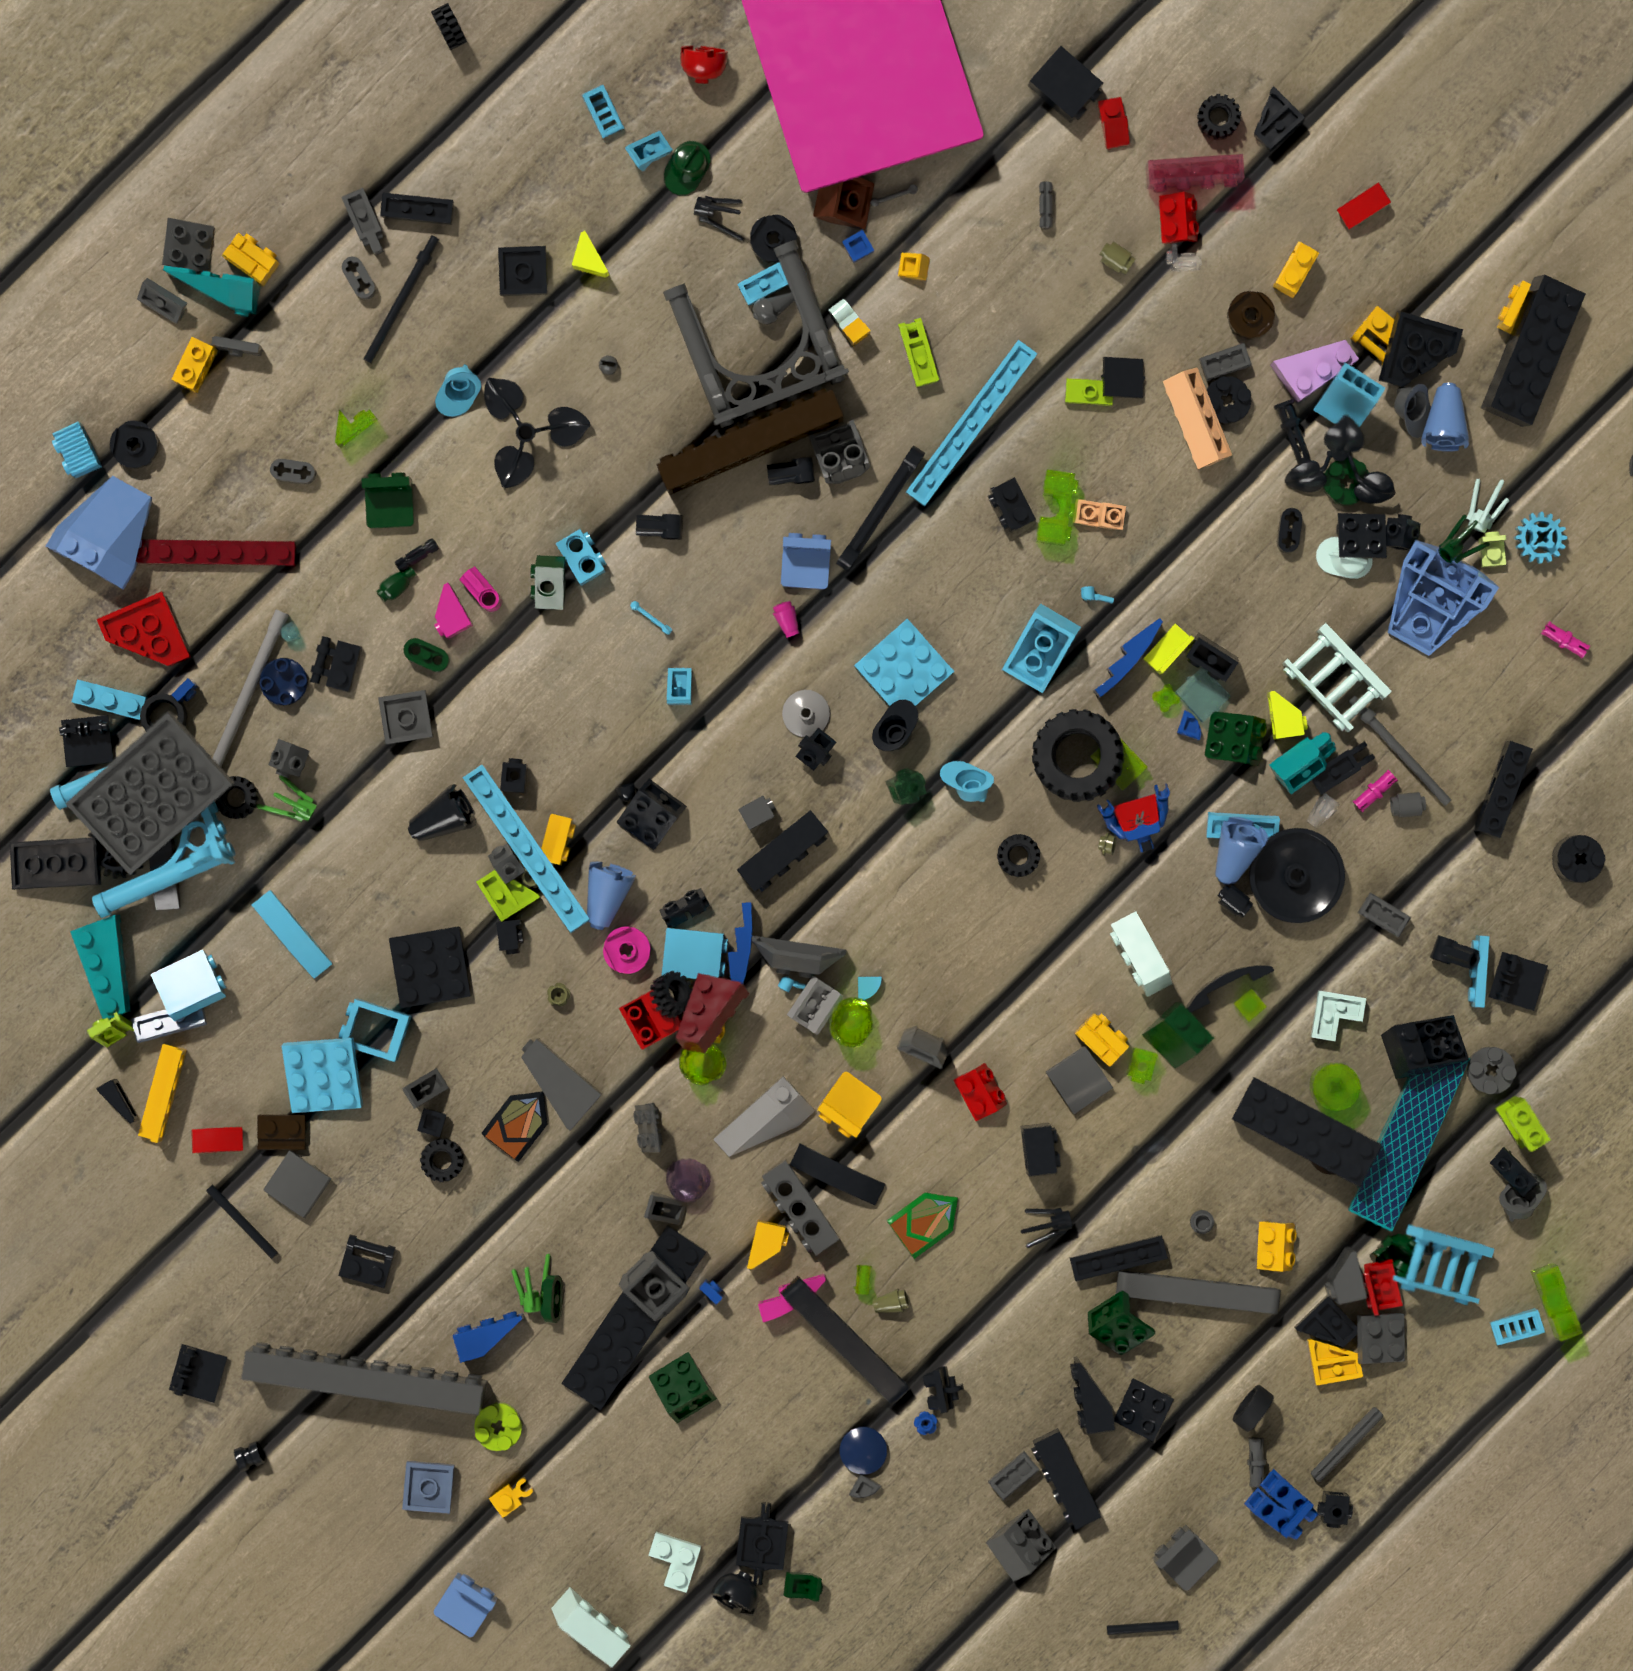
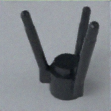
M709 196L697 198L694 215L700 216L699 221L708 223L740 241L744 240L741 235L709 218V216L714 217L715 211L740 214V210L718 206L717 203L741 204L742 200L713 198Z
M1061 1208L1025 1209V1213L1053 1214L1054 1216H1050V1223L1025 1228L1020 1232L1025 1234L1048 1228L1056 1230L1027 1243L1026 1247L1030 1248L1057 1235L1066 1234V1230L1072 1229L1069 1211L1062 1212Z

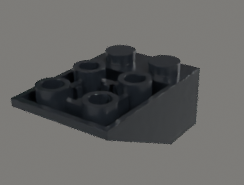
M1454 1015L1394 1025L1381 1035L1395 1079L1417 1076L1469 1060Z
M1073 1357L1074 1363L1070 1364L1072 1378L1074 1381H1077L1078 1386L1073 1387L1075 1401L1081 1407V1410L1077 1411L1080 1428H1084L1086 1434L1114 1431L1113 1410L1109 1400L1078 1357Z

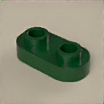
M418 638L410 639L404 645L405 657L420 666L434 672H442L449 666V655L441 648ZM415 646L420 647L421 651L418 655L412 653V649ZM436 656L442 658V662L439 665L434 663Z
M548 1275L542 1282L543 1304L540 1312L545 1322L557 1323L562 1314L563 1281L559 1275Z

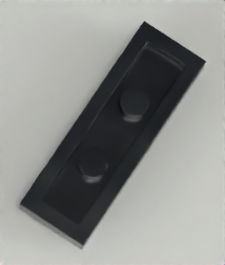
M382 193L380 217L452 225L454 200Z

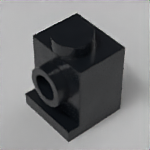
M509 758L508 763L503 762L500 791L526 793L528 765L523 764V759ZM513 771H517L519 773V778L517 780L511 779V773Z
M522 920L496 922L499 951L505 950L506 955L520 953V944L524 943L523 931L518 929V925L522 924Z

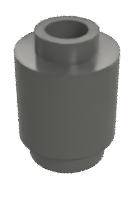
M1419 792L1396 794V797H1390L1392 816H1398V818L1421 816L1422 811L1426 810L1425 797L1421 796Z

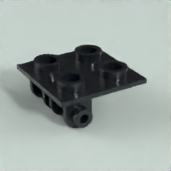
M1338 513L1336 534H1338L1339 558L1387 559L1385 514Z
M109 715L61 720L62 727H59L60 736H63L66 767L110 763L113 761Z
M1502 952L1488 997L1534 1011L1548 965Z
M182 1344L169 1390L174 1391V1394L179 1396L185 1394L215 1403L228 1357Z
M1133 1378L1117 1411L1114 1422L1155 1442L1174 1399L1170 1395L1162 1393Z

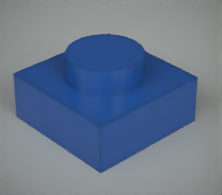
M863 230L842 241L853 263L874 252Z
M187 678L171 695L178 702H183L184 700L188 702L197 693L195 689L198 685L192 679Z
M706 1279L700 1285L699 1289L716 1305L723 1298V1294H721L723 1289L714 1280L709 1282Z

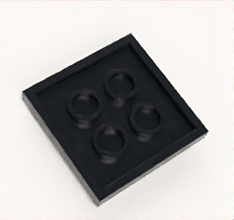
M460 926L389 938L400 1008L471 996Z

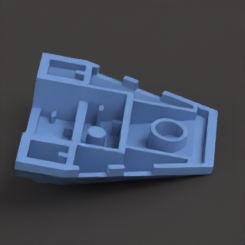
M112 476L56 527L45 547L65 558L71 559L124 590L136 570V558L138 550L142 545L144 526L146 527L153 498Z
M1415 540L1403 561L1388 633L1430 656L1449 640L1453 634L1487 608L1499 586L1480 570L1462 560L1458 564L1455 561L1452 563L1446 562L1438 552L1439 547Z

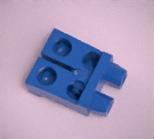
M1273 1469L1260 1486L1278 1503L1257 1487L1244 1504L1256 1516L1281 1533L1285 1538L1289 1536L1297 1540L1303 1531L1298 1524L1303 1518L1308 1522L1313 1521L1317 1516V1512L1313 1508L1314 1505Z

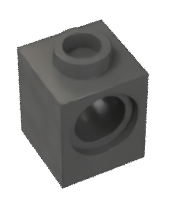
M761 796L738 810L749 830H752L775 817L773 812L776 811V808L770 798L765 800L764 796Z

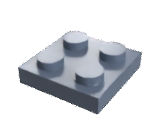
M407 1461L402 1510L450 1514L455 1465Z

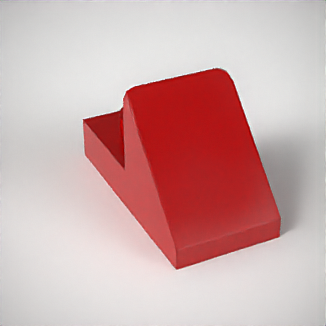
M1117 97L1098 101L1106 149L1129 145L1128 119L1124 113L1122 98Z

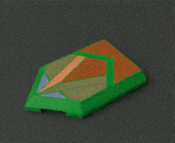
M925 1192L887 1219L891 1228L914 1259L953 1231L958 1197Z

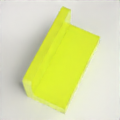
M1174 624L1143 660L1161 675L1193 641L1194 637L1192 635L1189 636L1177 624Z

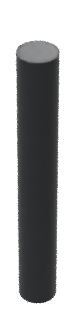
M1178 1620L1107 1625V1635L1179 1630Z

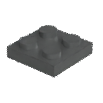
M426 690L378 697L386 745L433 737Z
M1403 1313L1379 1314V1316H1374V1314L1357 1315L1358 1363L1371 1364L1405 1361Z

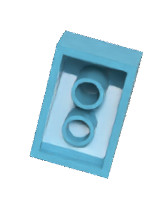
M1040 603L1002 670L1043 693L1081 627Z

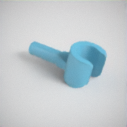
M1093 586L1081 588V597L1085 601L1099 600L1112 604L1114 602L1112 597L1095 594Z
M785 976L780 980L778 987L790 992L792 986L804 990L807 984L799 983Z

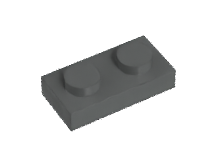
M149 278L142 282L137 300L175 324L181 321L187 302Z

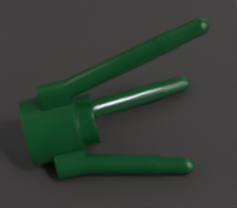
M1462 515L1445 541L1439 545L1438 552L1446 562L1452 563L1455 561L1458 564L1462 559L1490 545L1489 542H1485L1462 553L1464 546L1461 541L1478 524L1477 520L1473 521L1457 538L1452 540L1467 518L1466 515Z

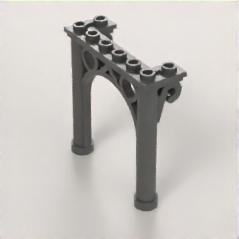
M796 240L775 247L774 252L780 262L802 320V338L795 354L784 365L769 373L746 376L733 373L722 367L715 360L709 349L685 283L663 292L666 301H669L711 407L715 418L713 421L714 425L720 424L721 429L734 424V418L742 416L743 420L755 416V410L764 407L765 411L778 407L777 402L785 398L788 403L800 398L799 393L808 390L809 394L821 390L823 389L821 386L823 383L830 381L831 385L844 381L846 379L844 375L849 373L848 368L845 369L844 365L840 363L797 252L799 248ZM808 334L810 335L817 356L813 353L803 351L807 343ZM809 357L815 362L813 372L806 375L798 374L795 370V363L798 358ZM820 366H822L824 373L816 375L820 370ZM790 368L791 374L796 379L802 381L782 389V379L788 375L786 370ZM717 371L732 379L727 386L726 392L723 389ZM777 376L775 383L771 380H767ZM737 381L750 385L751 394L749 397L742 400H735L732 397L731 389ZM759 381V386L766 385L772 389L773 393L753 400L756 395V385L753 382ZM729 401H730L732 404H734V405H739V406L732 409V408L730 407Z

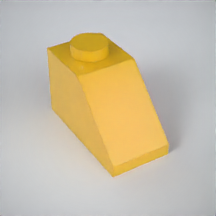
M758 1220L748 1261V1269L755 1268L779 1253L781 1246L786 1247L789 1233L785 1232L786 1226Z

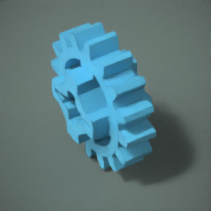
M1539 512L1537 518L1532 513L1529 515V520L1526 518L1522 519L1521 522L1524 526L1516 527L1520 535L1514 536L1515 540L1520 541V544L1515 546L1516 549H1523L1520 556L1529 555V562L1537 558L1538 564L1543 563L1544 558L1547 562H1551V555L1556 558L1559 557L1558 549L1563 550L1566 547L1561 541L1567 539V536L1561 534L1566 528H1559L1558 526L1561 520L1553 521V514L1551 513L1545 518L1543 512ZM1542 522L1548 525L1545 527H1539L1537 524L1535 525L1534 523ZM1547 531L1543 541L1534 544L1539 537L1538 535ZM1553 532L1555 533L1556 537L1555 543L1552 541ZM1526 533L1529 535V543H1528V544L1526 543V538H1525ZM1542 548L1547 553H1536L1534 550Z

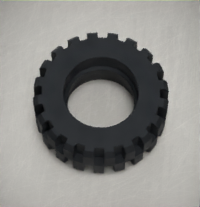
M1071 709L1066 713L1060 712L1052 720L1048 719L1043 729H1039L1036 734L1038 737L1033 742L1032 747L1034 770L1042 784L1053 794L1073 802L1091 801L1099 795L1101 797L1106 794V791L1110 787L1113 788L1116 784L1118 776H1121L1123 771L1122 765L1125 759L1123 743L1112 724L1104 719L1103 716L1084 709L1083 711ZM1070 735H1088L1097 742L1100 748L1101 757L1099 765L1094 772L1086 777H1070L1063 773L1057 764V748Z

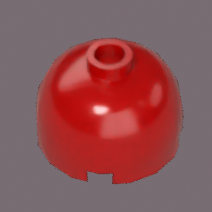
M692 45L681 47L680 63L682 69L688 76L695 78V83L709 84V79L718 78L726 69L728 51L724 49L701 46V48L693 50Z

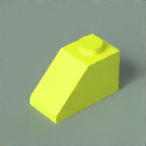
M1275 691L1268 692L1267 697L1273 740L1305 735L1304 730L1308 729L1306 716H1302V712Z

